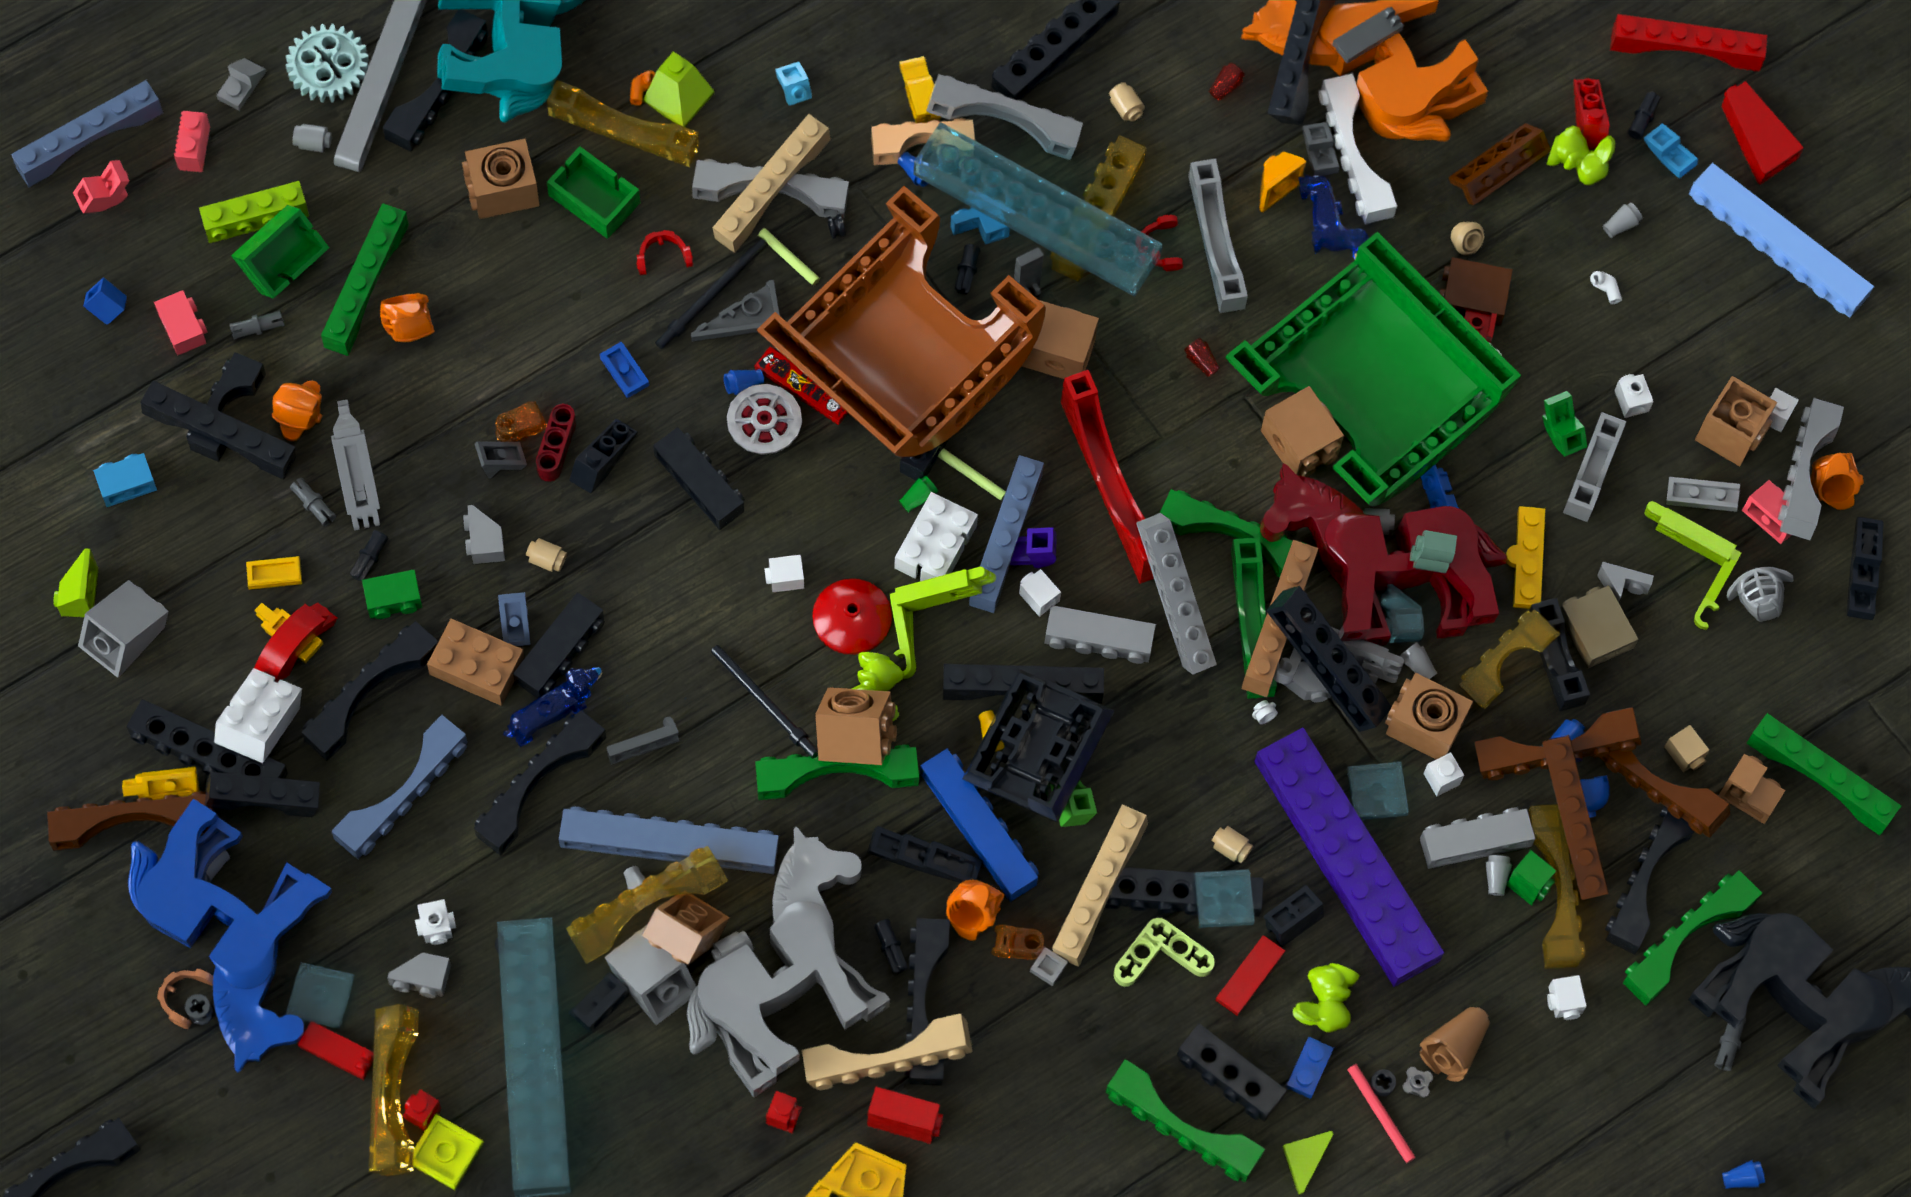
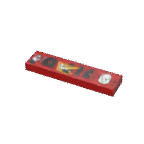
M769 347L755 364V370L761 369L764 376L837 425L848 414L846 410L790 360L772 347Z

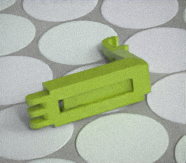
M1651 501L1647 504L1644 514L1658 523L1655 530L1722 566L1694 616L1696 626L1706 630L1709 627L1708 623L1703 622L1700 616L1705 608H1711L1713 611L1719 610L1715 600L1737 563L1741 552L1735 549L1737 545L1671 509Z
M976 567L895 588V593L890 594L900 649L895 651L894 654L900 658L906 657L907 667L902 671L904 674L903 679L912 677L916 671L913 612L982 594L983 585L995 582L996 575L983 567Z

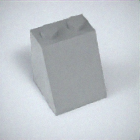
M128 580L85 613L78 647L116 677H119L165 628L169 611L161 603L156 602L147 595L142 588Z
M646 925L619 947L613 949L605 959L612 973L628 988L630 995L653 1023L658 1025L690 1000L696 985L685 963H680L673 959L672 954L666 950L653 947L648 942V939L642 936L647 927Z

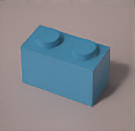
M144 453L131 454L126 456L124 460L116 463H104L98 469L93 470L106 507L157 490Z

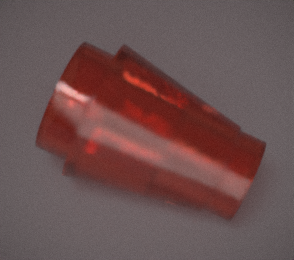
M1233 63L1223 66L1209 93L1220 101L1243 82L1242 79L1245 74Z
M1198 338L1184 349L1187 354L1186 358L1206 374L1207 377H1210L1220 369L1207 342H1203L1201 338Z

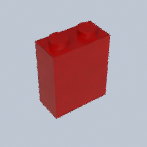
M875 1087L868 1111L867 1126L931 1144L933 1136L939 1137L943 1114L939 1113V1104Z

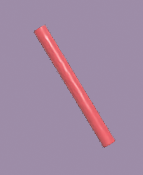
M1355 1064L1350 1067L1348 1072L1405 1162L1408 1163L1416 1157L1358 1065Z

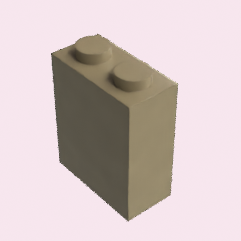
M1609 585L1604 588L1594 587L1579 599L1572 597L1563 602L1561 612L1565 621V628L1587 669L1632 650L1636 646L1639 639Z

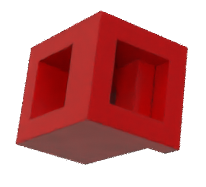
M1466 310L1463 318L1491 343L1497 314L1492 313L1488 315Z
M420 1089L417 1095L412 1094L404 1106L406 1111L402 1117L425 1131L435 1114L438 1115L441 1110L439 1101Z
M776 1091L766 1115V1124L793 1133L802 1107L797 1105V1098Z

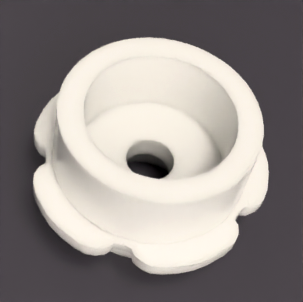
M1267 700L1261 701L1255 705V711L1252 716L1258 720L1259 724H1265L1277 716L1276 704L1274 702L1268 703Z

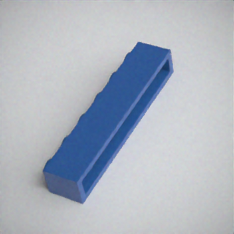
M945 749L920 765V775L979 859L982 860V863L1007 899L1011 902L1037 885V875H1039V872L1032 861H1026L1022 855L1024 851L1016 839L1012 841L1007 834L1009 830L1005 822L1001 818L997 819L992 812L993 806L986 796L981 797L977 791L978 786L962 779L965 773L961 769L963 764L956 754L952 755L948 749Z

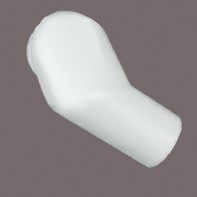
M1601 271L1592 273L1590 281L1596 288L1607 292L1610 304L1622 301L1617 281L1613 276Z

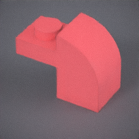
M120 160L110 161L101 176L82 178L73 192L82 213L101 212L121 203L128 196L125 189L129 183L127 172L124 170Z

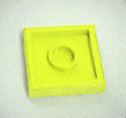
M435 1114L407 1159V1163L455 1190L484 1142Z

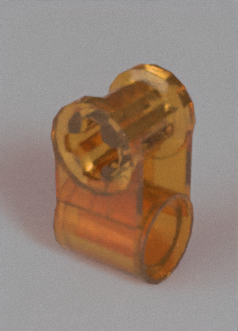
M530 401L518 408L500 414L495 422L496 437L500 442H516L542 432L547 427V423L537 403Z
M1010 925L995 926L994 931L997 935L995 947L992 948V955L1036 960L1044 949V937L1038 930L1017 928ZM1029 940H1035L1040 945L1036 949H1029L1025 946V943Z

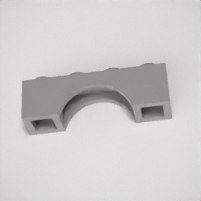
M1603 412L1601 413L1564 508V514L1588 522L1626 421Z

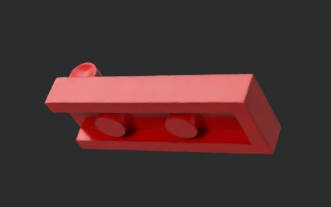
M313 1021L310 1022L298 1043L299 1048L362 1080L365 1079L368 1069L377 1058L376 1053Z

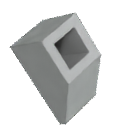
M467 505L468 515H463L465 531H470V539L465 540L466 553L467 555H472L473 564L505 561L501 526L475 506Z
M421 953L389 972L388 981L393 986V989L400 992H409L410 989L419 991L420 995L428 998H435L436 995L443 996L451 963L449 958Z

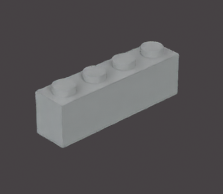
M1051 605L1044 644H1049L1054 649H1064L1065 647L1075 649L1081 654L1093 652L1102 654L1103 657L1109 659L1121 657L1128 659L1132 663H1149L1156 624Z
M1510 808L1503 811V814L1494 816L1492 813L1482 814L1476 820L1467 821L1465 818L1453 821L1451 825L1441 827V824L1430 825L1425 828L1420 837L1428 869L1528 848L1532 846L1535 840L1527 809L1519 810L1518 808Z

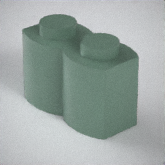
M1424 530L1422 536H1417L1415 546L1413 545L1411 548L1410 561L1414 562L1413 568L1446 573L1455 555L1457 535Z

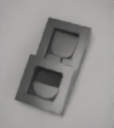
M1328 122L1303 126L1306 149L1314 177L1339 173V164L1333 149L1334 140Z

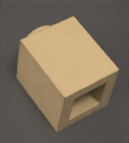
M1691 725L1669 738L1664 747L1683 772L1689 768L1696 770L1706 762L1705 757L1709 752V749Z

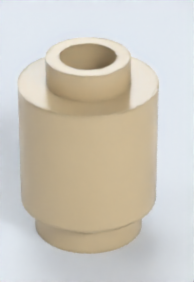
M1121 83L1110 91V101L1124 121H1135L1142 116L1144 104L1131 86Z
M538 538L536 542L531 541L526 556L529 557V563L551 572L553 570L560 572L567 552L562 551V547Z
M1229 826L1225 829L1220 827L1212 838V841L1215 843L1213 846L1215 850L1233 862L1238 861L1241 864L1253 848V845L1248 843L1249 839Z

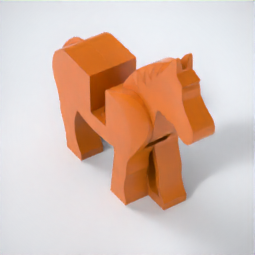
M1268 0L1263 8L1258 12H1254L1252 24L1243 29L1241 38L1244 40L1260 41L1269 49L1283 55L1297 2L1295 0ZM1377 0L1368 3L1337 4L1329 10L1319 28L1313 45L1310 64L1329 66L1342 76L1372 60L1375 61V65L1359 72L1356 85L1360 94L1358 105L1371 128L1382 137L1388 139L1406 138L1410 140L1448 141L1451 133L1444 120L1453 119L1485 103L1488 90L1475 72L1478 63L1477 56L1467 41L1463 40L1458 43L1453 53L1444 61L1433 66L1417 68L1410 49L1402 36L1397 33L1347 64L1332 45L1333 40L1388 7H1392L1395 10V15H1399L1401 23L1436 12L1439 0ZM1467 77L1465 81H1463L1460 84H1457L1459 81Z

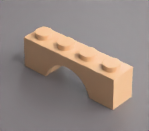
M958 118L946 122L931 120L927 123L905 122L902 125L883 123L871 127L874 165L898 164L899 157L910 147L918 144H931L939 147L945 152L949 160L975 158L976 145L973 120Z

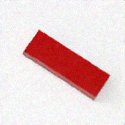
M1263 935L1216 997V1001L1238 1016L1284 955L1285 950Z

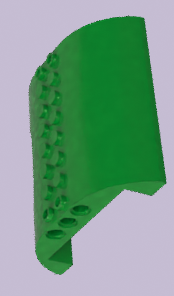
M1378 232L1359 246L1355 261L1252 345L1244 340L1225 357L1263 396H1270L1281 392L1297 393L1308 386L1311 387L1318 399L1329 409L1336 425L1353 446V450L1333 465V469L1370 506L1380 505L1401 493L1456 448L1500 405L1521 377V374Z

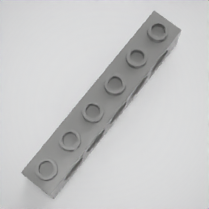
M1159 513L1136 522L1183 668L1191 674H1195L1217 665L1170 519Z

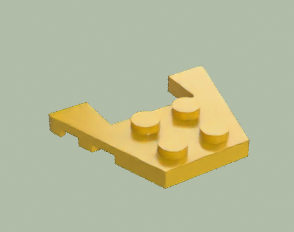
M855 1142L806 1197H830L832 1193L840 1197H903L906 1165Z

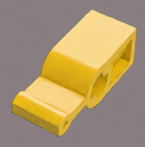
M924 56L899 62L915 123L941 120L940 116L926 112L934 84L929 75Z

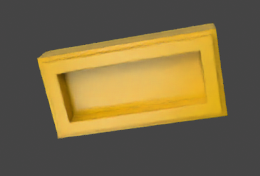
M299 556L246 562L249 590L302 584Z

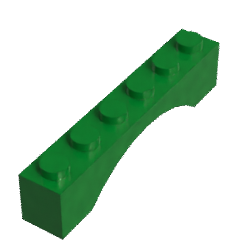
M382 203L323 329L321 337L324 348L346 356L349 355L359 334L361 322L375 284L387 261L399 247L409 226L406 211Z
M1170 490L1160 513L1170 519L1174 533L1185 535L1194 532H1214L1237 539L1260 537L1262 556L1271 565L1276 576L1280 578L1293 542L1286 535L1275 542L1267 541L1260 533L1259 523L1254 521L1247 522L1231 511H1221L1208 501L1200 502L1191 498L1184 491Z
M1260 537L1234 539L1231 548L1245 675L1266 618ZM1274 679L1267 697H1274L1277 681ZM1247 691L1248 699L1266 698L1264 696Z
M1768 713L1746 743L1768 759L1787 765L1820 784L1841 801L1859 822L1879 836L1901 807L1893 799Z
M909 745L895 746L894 749H891L890 754L885 756L882 765L819 761L818 756L812 759L810 756L803 757L801 754L789 755L786 759L764 757L760 761H755L758 800L786 798L803 783L832 773L866 775L885 783L891 788L919 786L916 747H910Z
M1740 870L1733 876L1728 873L1718 883L1721 887L1715 893L1709 891L1699 901L1702 906L1696 911L1691 908L1681 918L1684 923L1677 929L1672 926L1662 936L1665 941L1659 946L1654 943L1643 954L1646 958L1640 964L1635 961L1625 971L1627 977L1623 984L1645 1006L1662 992L1669 983L1674 955L1678 947L1689 935L1709 923L1741 917L1759 899L1762 892Z
M1126 1059L1107 1086L1106 1093L1113 1103L1119 1106L1126 1105L1132 1109L1131 1112L1135 1117L1142 1121L1149 1120L1155 1124V1129L1165 1136L1171 1134L1179 1140L1178 1143L1183 1148L1189 1151L1194 1149L1202 1154L1201 1158L1212 1166L1219 1165L1225 1169V1174L1235 1181L1242 1180L1246 1182L1263 1156L1265 1149L1243 1134H1212L1198 1130L1181 1121L1159 1099L1152 1086L1149 1074Z

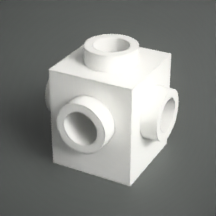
M444 899L417 905L420 919L415 920L418 936H424L425 943L439 945L447 942V939L453 938L451 929L456 928L453 912H447Z

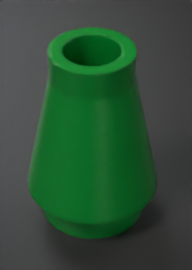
M925 475L922 479L918 478L899 502L909 513L912 509L924 504L931 492L936 494L939 491Z

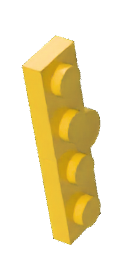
M1523 506L1518 508L1516 545L1509 547L1506 552L1508 557L1506 563L1510 567L1516 568L1513 607L1530 609L1532 604L1541 602L1545 526L1544 508Z

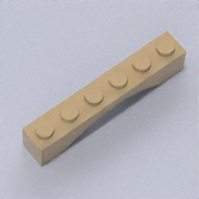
M808 114L713 226L715 239L736 253L751 235L762 214L783 186L802 167L815 159L830 141L829 128Z
M1125 805L1121 806L1052 947L1055 954L1078 967L1091 943L1106 902L1148 825L1147 815Z
M960 1013L934 1019L926 1030L914 1040L900 1048L885 1053L871 1055L853 1054L826 1044L802 1050L807 1082L817 1090H826L831 1088L832 1084L840 1082L852 1084L858 1082L859 1078L866 1076L878 1078L884 1076L885 1072L892 1070L904 1072L918 1064L930 1066L937 1064L940 1059H961L966 1053L972 1052L967 1020Z

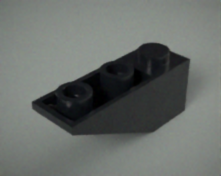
M615 419L576 458L569 481L592 493L609 475L638 431Z

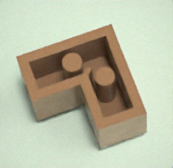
M1744 754L1718 796L1765 824L1785 790L1775 780L1762 777L1767 767L1763 765L1761 760Z

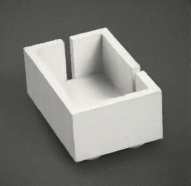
M931 492L895 556L894 568L916 579L918 565L922 566L920 581L952 573L964 551V545H967L977 527L978 514Z
M253 668L230 701V706L225 708L216 721L214 743L263 763L299 711L302 688L281 679L277 683L274 676Z

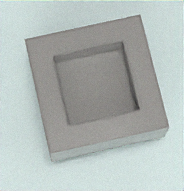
M1045 947L1031 967L1030 972L1053 986L1067 966L1068 961Z

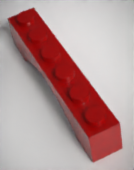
M1618 14L1612 28L1610 50L1632 54L1657 50L1688 51L1714 57L1734 68L1760 71L1766 56L1767 35Z

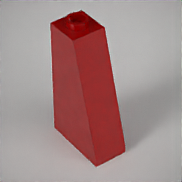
M1746 81L1738 87L1736 85L1731 86L1724 93L1725 98L1721 106L1759 185L1799 159L1804 147Z

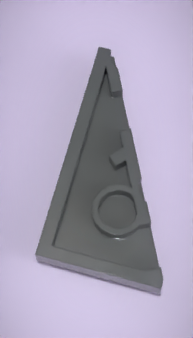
M769 280L766 282V286L757 292L749 293L742 301L735 302L721 311L719 316L709 323L704 322L698 326L694 332H691L692 341L758 332L757 329L774 312L780 316L774 280Z

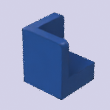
M103 277L86 293L83 306L102 322L109 324L124 311L127 296Z

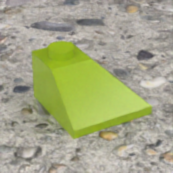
M672 52L657 70L643 98V102L684 129L714 94V90L694 65L675 52Z
M91 549L83 550L60 581L59 591L54 592V607L58 608L61 616L84 617L85 613L95 605L98 566Z

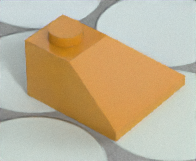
M1283 151L1277 157L1273 155L1266 160L1262 174L1259 206L1262 213L1301 184L1306 164L1302 157Z

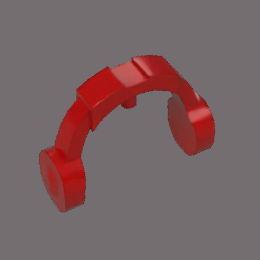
M1164 215L1158 217L1157 222L1148 225L1143 231L1139 232L1137 238V245H1139L1138 253L1143 262L1146 261L1153 266L1162 267L1164 271H1176L1183 268L1182 258L1174 257L1162 260L1152 258L1144 250L1145 248H1150V243L1143 244L1150 232L1177 226V216Z
M663 230L645 236V240L640 247V254L637 255L636 264L640 276L646 275L645 252L654 242L658 241L659 245H663V240H667L677 244L682 251L687 268L693 267V256L690 246H686L682 239L675 235L673 231Z

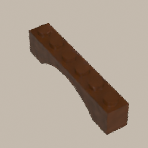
M1633 707L1606 713L1590 730L1571 740L1576 762L1582 761L1583 757L1592 755L1597 758L1604 757L1615 750L1622 752L1632 751L1636 749V746L1642 745ZM1502 736L1475 742L1479 767L1484 779L1499 780L1505 774L1514 772L1516 775L1529 773L1530 769L1537 767L1549 769L1543 746L1523 745L1512 742Z
M1603 713L1588 730L1595 726L1605 714ZM1615 750L1611 751L1607 756L1599 757L1605 762L1609 770L1614 773H1621L1626 777V781L1631 786L1643 789L1653 802L1657 804L1661 802L1675 818H1683L1689 823L1690 828L1698 834L1703 833L1710 838L1730 816L1729 803L1708 788H1688L1666 782L1646 769L1632 751L1622 752Z
M1570 734L1544 740L1542 743L1581 899L1606 895L1609 893L1593 833Z
M197 791L191 793V796L183 797L170 794L164 796L163 799L156 800L143 797L137 799L136 802L129 803L117 800L110 802L109 805L102 806L90 803L82 805V808L75 809L66 806L57 807L54 811L47 812L49 844L53 851L81 848L87 841L103 830L132 821H154L174 827L193 798L205 806L206 792ZM208 826L201 834H204L211 826Z

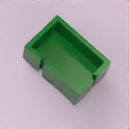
M579 146L565 162L566 169L561 166L547 181L548 196L608 239L640 204L639 189L623 177H620L618 180L616 172Z
M287 205L231 256L259 293L274 299L290 284L287 279L277 276L279 273L281 276L295 280L326 252L329 246L317 230L311 229L313 225L301 209Z

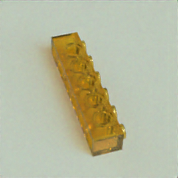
M1120 135L1115 143L1111 142L1105 153L1107 159L1104 163H1099L1094 174L1096 177L1094 183H1089L1084 191L1083 197H1085V200L1082 204L1078 203L1072 214L1074 218L1072 224H1066L1061 235L1063 240L1060 246L1056 244L1051 252L1050 259L1053 260L1052 270L1078 282L1081 280L1145 160L1147 147ZM1121 164L1124 168L1118 169L1113 165ZM1109 184L1114 188L1106 189L1103 187V185ZM1100 205L1102 209L1096 210L1091 206ZM1083 225L1090 226L1092 229L1083 230L1080 227ZM1077 246L1080 250L1073 251L1069 247Z

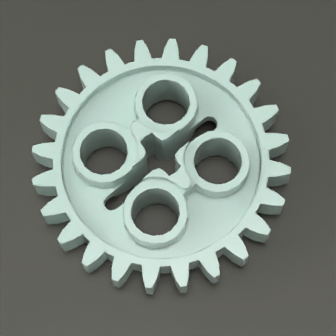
M321 24L320 31H316L312 26L311 34L308 35L303 31V39L295 38L296 46H289L290 54L286 55L288 63L286 64V69L289 72V80L294 81L295 89L301 88L303 96L309 92L311 100L315 99L318 95L321 102H324L326 96H329L331 102H334L336 95L343 100L344 92L353 95V86L361 88L359 80H364L369 58L368 54H365L367 52L366 46L361 45L360 37L354 39V32L352 30L345 34L344 26L338 31L335 30L334 24L330 26L329 30H326L324 24ZM329 45L335 46L332 49H325ZM314 48H318L321 54L318 53ZM309 59L315 60L312 63H305ZM343 63H350L347 67L340 66ZM334 72L337 73L341 78H337ZM323 77L330 78L327 81H320V79Z

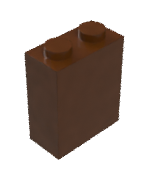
M1452 257L1450 265L1444 266L1442 281H1446L1445 289L1440 288L1439 294L1462 317H1464L1466 310L1488 315L1494 313L1497 314L1495 325L1501 326L1513 269Z

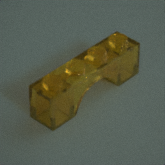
M1534 609L1532 612L1526 611L1518 619L1519 625L1513 631L1507 630L1499 638L1501 643L1494 650L1492 648L1488 649L1480 657L1482 662L1475 669L1471 667L1462 675L1461 679L1463 681L1459 685L1482 708L1486 709L1504 691L1500 680V671L1503 662L1511 653L1526 648L1543 652L1560 634L1537 610Z

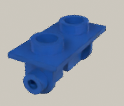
M1436 465L1432 466L1421 476L1430 508L1452 506L1459 509L1454 494H1445V492L1452 490L1447 472L1443 468L1437 469Z

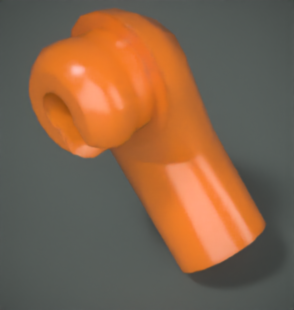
M648 70L632 80L631 104L641 105L643 103V93L648 90L656 74L654 71Z

